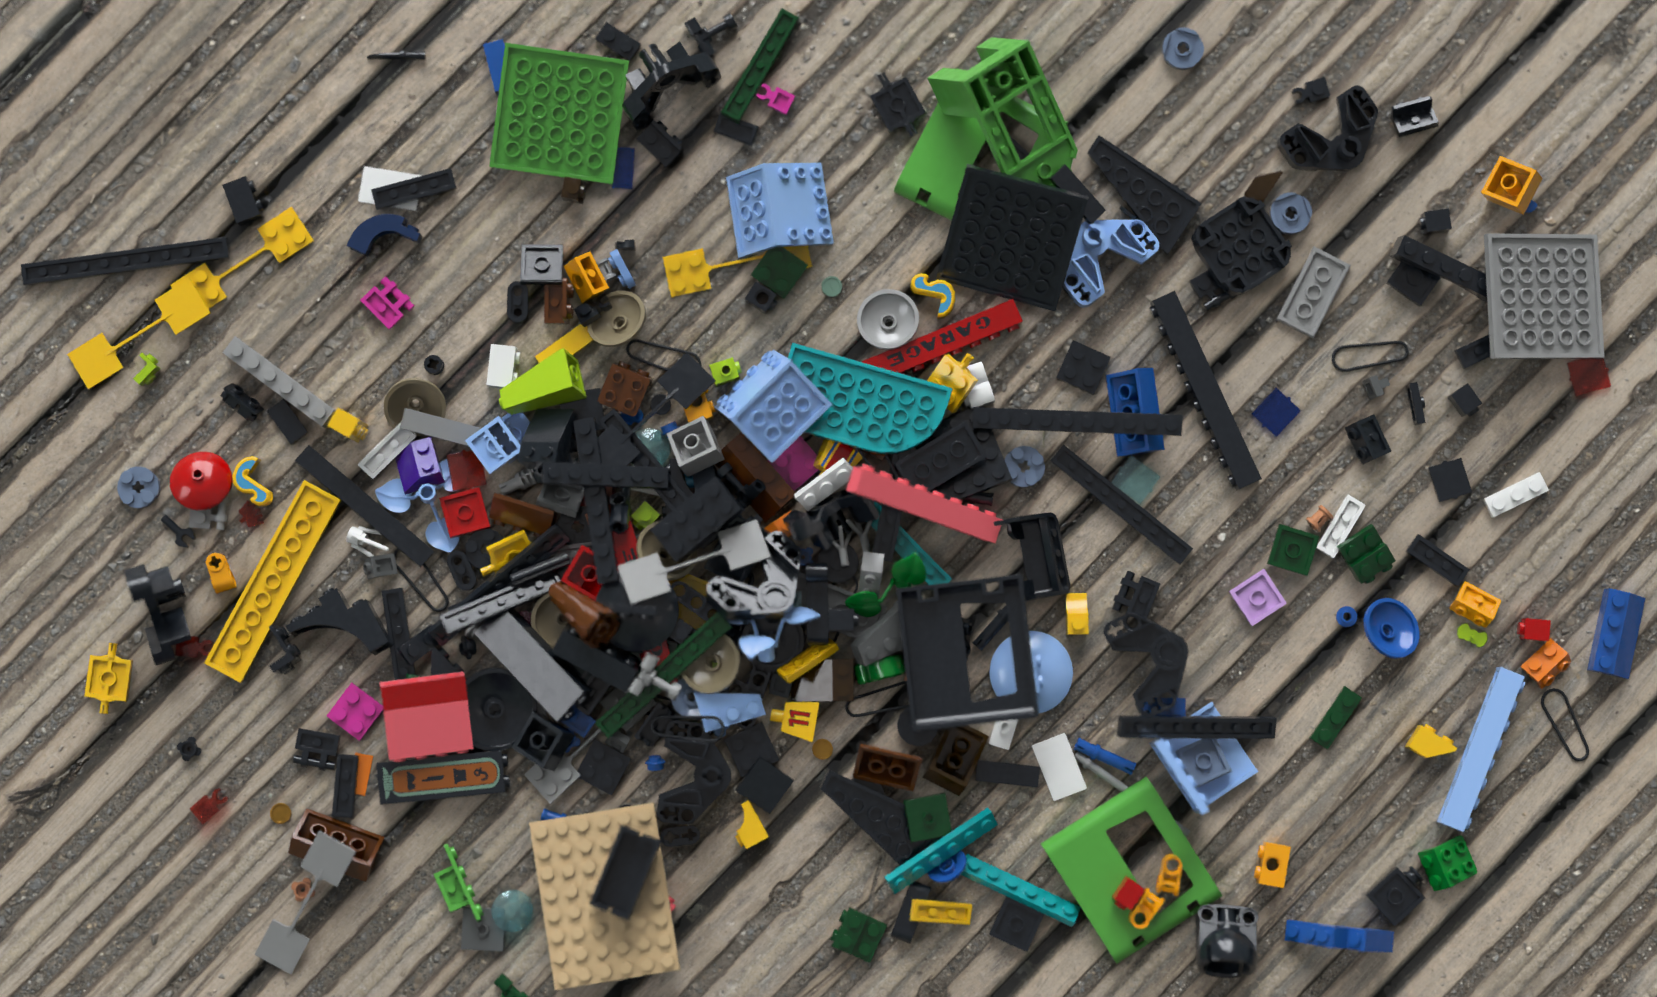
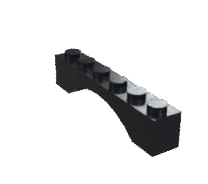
M1406 235L1397 237L1389 255L1390 257L1446 279L1487 303L1485 273Z

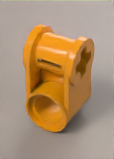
M220 553L210 554L206 558V566L215 593L219 594L236 588V581L226 557ZM215 557L216 559H221V563L218 564L219 567L212 565Z
M1167 854L1162 858L1156 882V893L1162 891L1173 893V896L1178 895L1182 862L1174 854ZM1169 860L1177 861V866L1174 869H1167V862Z
M1146 887L1145 892L1129 913L1128 920L1130 924L1138 929L1147 927L1163 905L1165 899L1157 897ZM1137 913L1144 915V920L1140 924H1136L1134 921Z

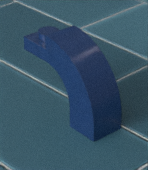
M381 214L362 222L354 230L346 246L368 257L374 243L384 235L397 234L420 244L423 236L418 233V228L409 224L405 227L407 223L405 217L395 214Z

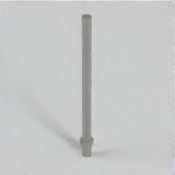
M1079 751L1075 753V759L1083 764V768L1090 769L1121 792L1128 788L1127 785L1094 763L1090 757L1087 758ZM1176 821L1185 837H1187L1190 830Z

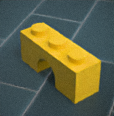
M338 407L327 425L357 443L360 440L363 441L369 431L367 429L368 424Z

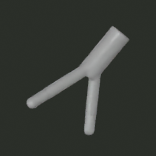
M846 519L848 525L859 535L863 552H870L871 547L867 534L872 521L867 522L863 531L860 523L855 522V526L849 519Z
M839 526L840 545L834 539L832 544L839 551L841 567L849 566V559L846 548L852 531L846 535L844 541L843 528Z

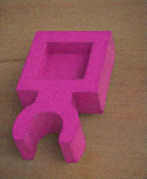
M762 84L761 88L765 89L767 94L760 95L757 93V98L761 101L769 100L768 107L787 115L795 95L778 87L773 92L767 84Z

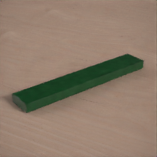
M783 8L780 9L722 109V115L738 124L740 123L799 21V17Z

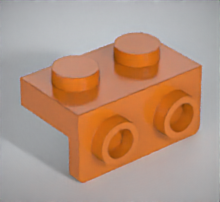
M1550 638L1549 641L1521 665V669L1537 682L1539 688L1543 689L1545 686L1551 685L1560 672L1567 670L1571 659L1569 654Z

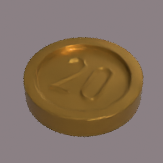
M819 739L813 744L812 752L816 758L825 760L832 755L833 746L830 741Z
M277 803L271 808L270 817L275 823H286L291 818V809L285 803Z

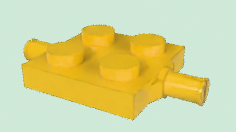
M966 353L961 362L956 361L949 354H945L927 380L952 388L947 407L952 413L959 409L978 382V379L967 368L974 359L969 353Z
M524 529L486 547L490 555L491 564L480 568L483 577L494 571L496 573L532 543Z
M109 643L108 655H90L84 696L100 700L99 713L108 714L109 702H127L133 660L121 659L116 656L118 645L116 643Z

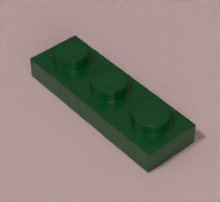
M1343 686L1309 738L1328 750L1362 697L1346 686Z

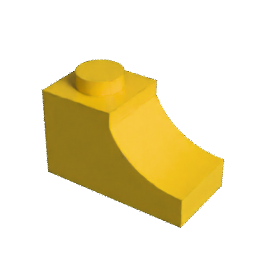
M1087 593L1065 594L1066 635H1088Z
M749 800L741 804L744 811V821L741 828L737 830L738 835L735 836L741 847L745 846L746 849L769 837Z

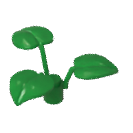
M915 552L909 557L896 562L891 570L894 578H891L890 584L881 598L878 599V595L875 592L863 591L847 598L845 605L849 609H854V613L863 617H873L879 614L881 611L880 603L884 601L894 584L897 588L911 587V585H919L925 581L926 569L921 558Z

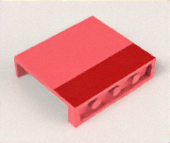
M464 672L379 682L389 760L403 762L406 761V758L411 757L418 760L427 758V755L435 754V756L441 757L448 755V752L456 751L457 754H463L473 749Z

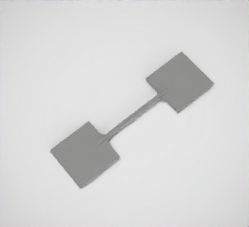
M757 519L717 532L722 545L720 551L669 568L662 566L658 553L619 565L618 569L631 605L670 592L667 574L671 571L719 555L726 557L731 571L771 558Z
M615 688L600 704L608 711L629 691L627 689L626 692ZM654 699L622 727L626 732L657 704ZM600 729L587 739L571 756H563L555 771L542 769L535 764L524 774L550 804L581 776L572 766V760L602 732Z
M321 831L318 832L300 866L315 876V881L292 925L286 926L274 919L272 920L254 955L289 974L293 973L310 938L298 933L295 929L300 915L318 881L325 880L338 887L356 850Z

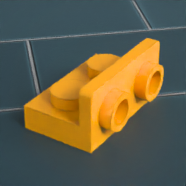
M1464 581L1449 609L1457 615L1471 620L1475 625L1486 628L1493 621L1501 600Z

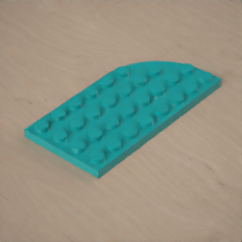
M792 343L788 359L798 367L832 404L803 433L869 452L893 454L912 449L923 443L936 431L943 420L952 393V388L796 343Z

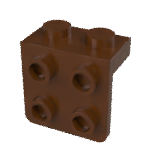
M563 278L562 285H545V324H570V319L574 317V308L570 304V298H574V286H572V283L567 278Z
M626 362L612 363L598 397V402L627 415L636 416L653 378L645 370L638 369V371L630 369L631 365Z

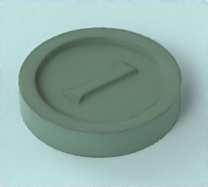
M829 276L823 280L822 291L826 296L835 297L840 294L842 283L837 277Z

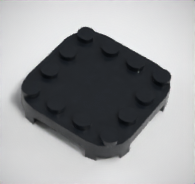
M1245 196L1237 199L1229 206L1203 221L1191 236L1196 253L1217 284L1229 296L1242 295L1249 292L1282 270L1289 263L1292 245L1289 240L1286 241L1274 225L1263 208L1266 205L1261 200L1257 201L1253 198H1245Z

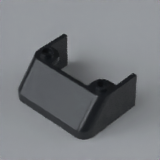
M1054 513L1024 515L994 522V526L1007 525L1008 535L1013 540H1020L1027 580L1023 581L1026 602L1069 593L1070 580L1059 522Z

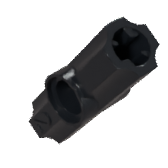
M612 487V495L609 498L611 505L609 527L611 531L617 534L625 533L629 527V517L632 514L630 506L631 488Z

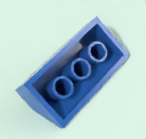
M1136 368L1106 375L1111 412L1160 414L1153 368ZM1114 434L1117 457L1165 450L1163 436Z
M1604 589L1587 668L1588 671L1629 679L1646 598L1616 589Z

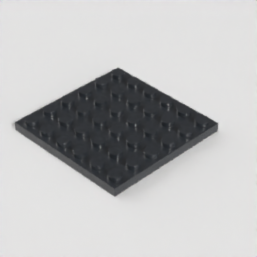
M967 164L936 279L1056 312L1089 196Z

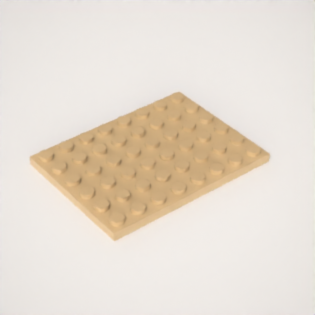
M654 803L529 823L555 990L680 970L661 845L629 920L611 914L613 907H610L606 912L589 904L621 825L624 824L641 831L639 836L646 833L660 839Z

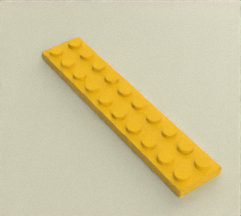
M305 480L303 481L204 664L240 683L243 682L270 632L269 626L274 624L338 508L341 499Z

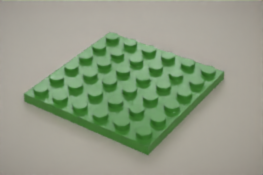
M505 43L489 167L558 177L566 176L613 184L623 110L622 104L624 102L627 80L625 75L628 73L629 60Z

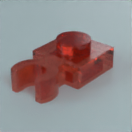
M191 636V640L176 644L175 656L198 657V652L208 656L210 652L205 651V646L214 642L204 640L199 643V637Z
M221 788L215 789L211 798L204 795L189 808L202 824H205L220 811L217 807L218 804H224L228 801V796L222 800L218 799L217 794L222 790Z

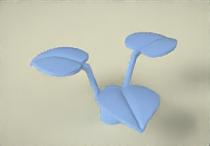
M451 457L441 461L440 466L445 483L433 486L424 484L419 488V492L417 491L413 496H411L412 493L405 495L401 479H393L375 490L380 503L394 513L408 511L411 506L410 500H414L417 497H420L422 502L430 504L437 522H432L427 526L425 534L428 543L434 548L448 553L456 548L460 536L450 539L445 518L440 519L433 502L437 498L436 489H440L443 486L446 491L455 492L465 485L467 470L464 457Z
M793 607L781 619L775 640L767 636H759L756 622L752 619L750 623L753 626L755 635L742 637L739 640L740 648L750 659L758 655V660L761 662L773 661L775 659L774 648L778 647V641L785 622L800 624L821 618V616L816 611L806 607ZM727 620L731 624H743L740 620Z

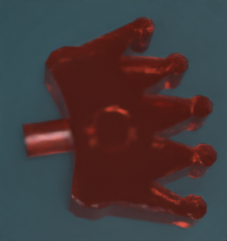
M247 500L238 511L243 516L239 521L241 524L246 521L250 528L263 524L264 521H258L263 515H256L261 509L253 510L256 505L253 503L251 506H248L250 501Z

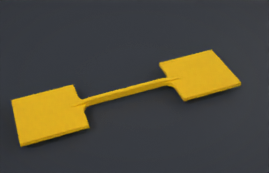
M291 206L257 228L265 241L264 247L219 276H214L206 263H203L170 286L174 288L190 278L206 306L210 309L227 298L219 283L228 274L265 250H270L277 261L281 263L314 240Z
M808 246L784 247L807 263V268L812 267ZM703 248L664 256L663 262L671 297L712 289L709 279L710 270L761 259L765 253L760 256L713 266L706 263Z
M190 278L155 299L162 312L161 318L118 345L111 346L104 334L100 333L67 354L88 389L123 369L124 367L116 355L117 350L163 321L168 322L175 335L211 314Z

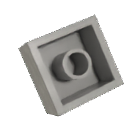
M704 416L667 433L678 465L687 477L724 460L712 426Z

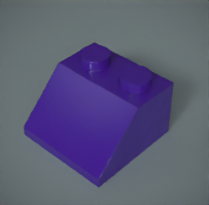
M431 436L410 442L395 457L405 495L419 491V488L424 484L433 486L445 483L436 447Z

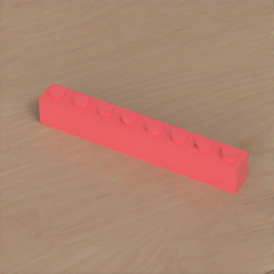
M862 465V468L853 467L846 491L982 541L996 544L1001 525L994 526V522L1002 520L996 517V513L985 510L984 513L980 512V507L972 504L964 506L962 505V500L950 497V500L945 499V494L937 491L929 493L927 492L928 488L921 485L910 486V481L898 478V480L891 479V474L880 471V474L875 473V468L867 465Z

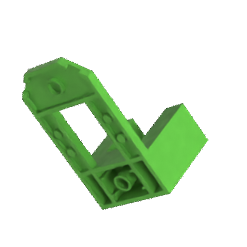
M991 37L975 47L981 62L969 70L942 68L927 78L944 114L977 119L1001 173L1055 187L1049 178L1062 165H1066L1071 170L1073 158L1076 159L1078 149L1029 40ZM1027 90L1049 139V143L1020 161L997 108Z

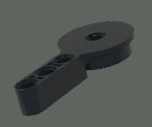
M780 617L778 619L779 623L776 624L767 622L765 618L754 619L759 636L768 637L771 634L776 636L781 622ZM750 622L744 627L742 637L755 635ZM784 623L778 647L774 648L775 659L773 661L761 662L758 660V655L752 659L747 657L751 661L753 669L745 693L760 694L763 701L772 673L799 655L803 650L804 633L800 624ZM756 674L764 676L765 683L763 685H757L754 682ZM757 717L753 718L752 722L748 725L742 722L737 723V725L742 729H749L755 724Z

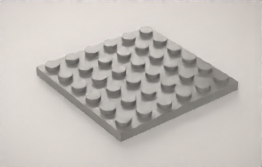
M1484 234L1491 359L1604 358L1597 234Z

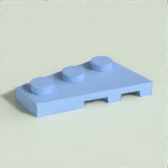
M693 691L700 716H716L722 720L724 727L766 715L760 694L720 692L706 694ZM702 719L705 732L721 728L720 723L715 719Z

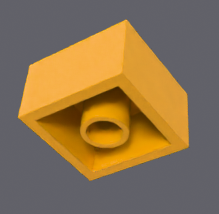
M1500 156L1481 193L1488 201L1524 215L1543 178L1537 170Z

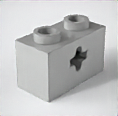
M863 552L858 593L871 591L875 592L879 598L884 554Z

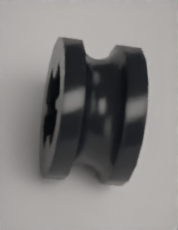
M1412 866L1409 867V871L1403 872L1415 887L1418 881H1423L1421 875Z

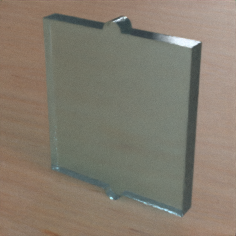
M1130 456L1123 467L1119 468L1118 474L1111 483L1141 504L1147 494L1153 491L1152 487L1160 476L1136 458Z

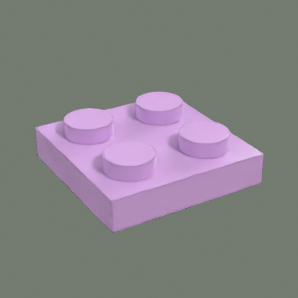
M1262 569L1228 591L1251 626L1287 604L1265 569Z

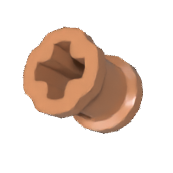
M1322 505L1318 507L1319 510L1306 518L1307 523L1317 532L1321 531V527L1328 520L1334 518Z

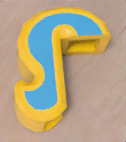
M927 274L915 275L911 280V290L914 294L941 299L937 319H944L951 313L955 303V291L952 285L945 280H936L928 283L929 276Z
M253 456L244 458L237 464L233 472V484L237 490L245 494H254V497L250 499L252 503L266 507L273 501V492L250 477L261 462V459Z

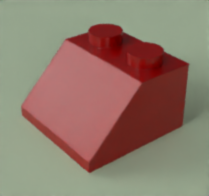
M581 545L560 581L596 601L597 594L603 584L599 585L597 582L593 551Z

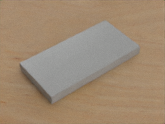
M1314 246L1276 320L1313 339L1351 265Z

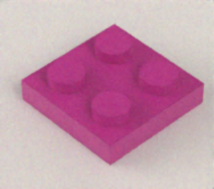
M801 436L773 463L767 459L793 491L818 471L813 466L817 454Z
M351 683L327 714V717L361 741L383 712V705L354 683Z

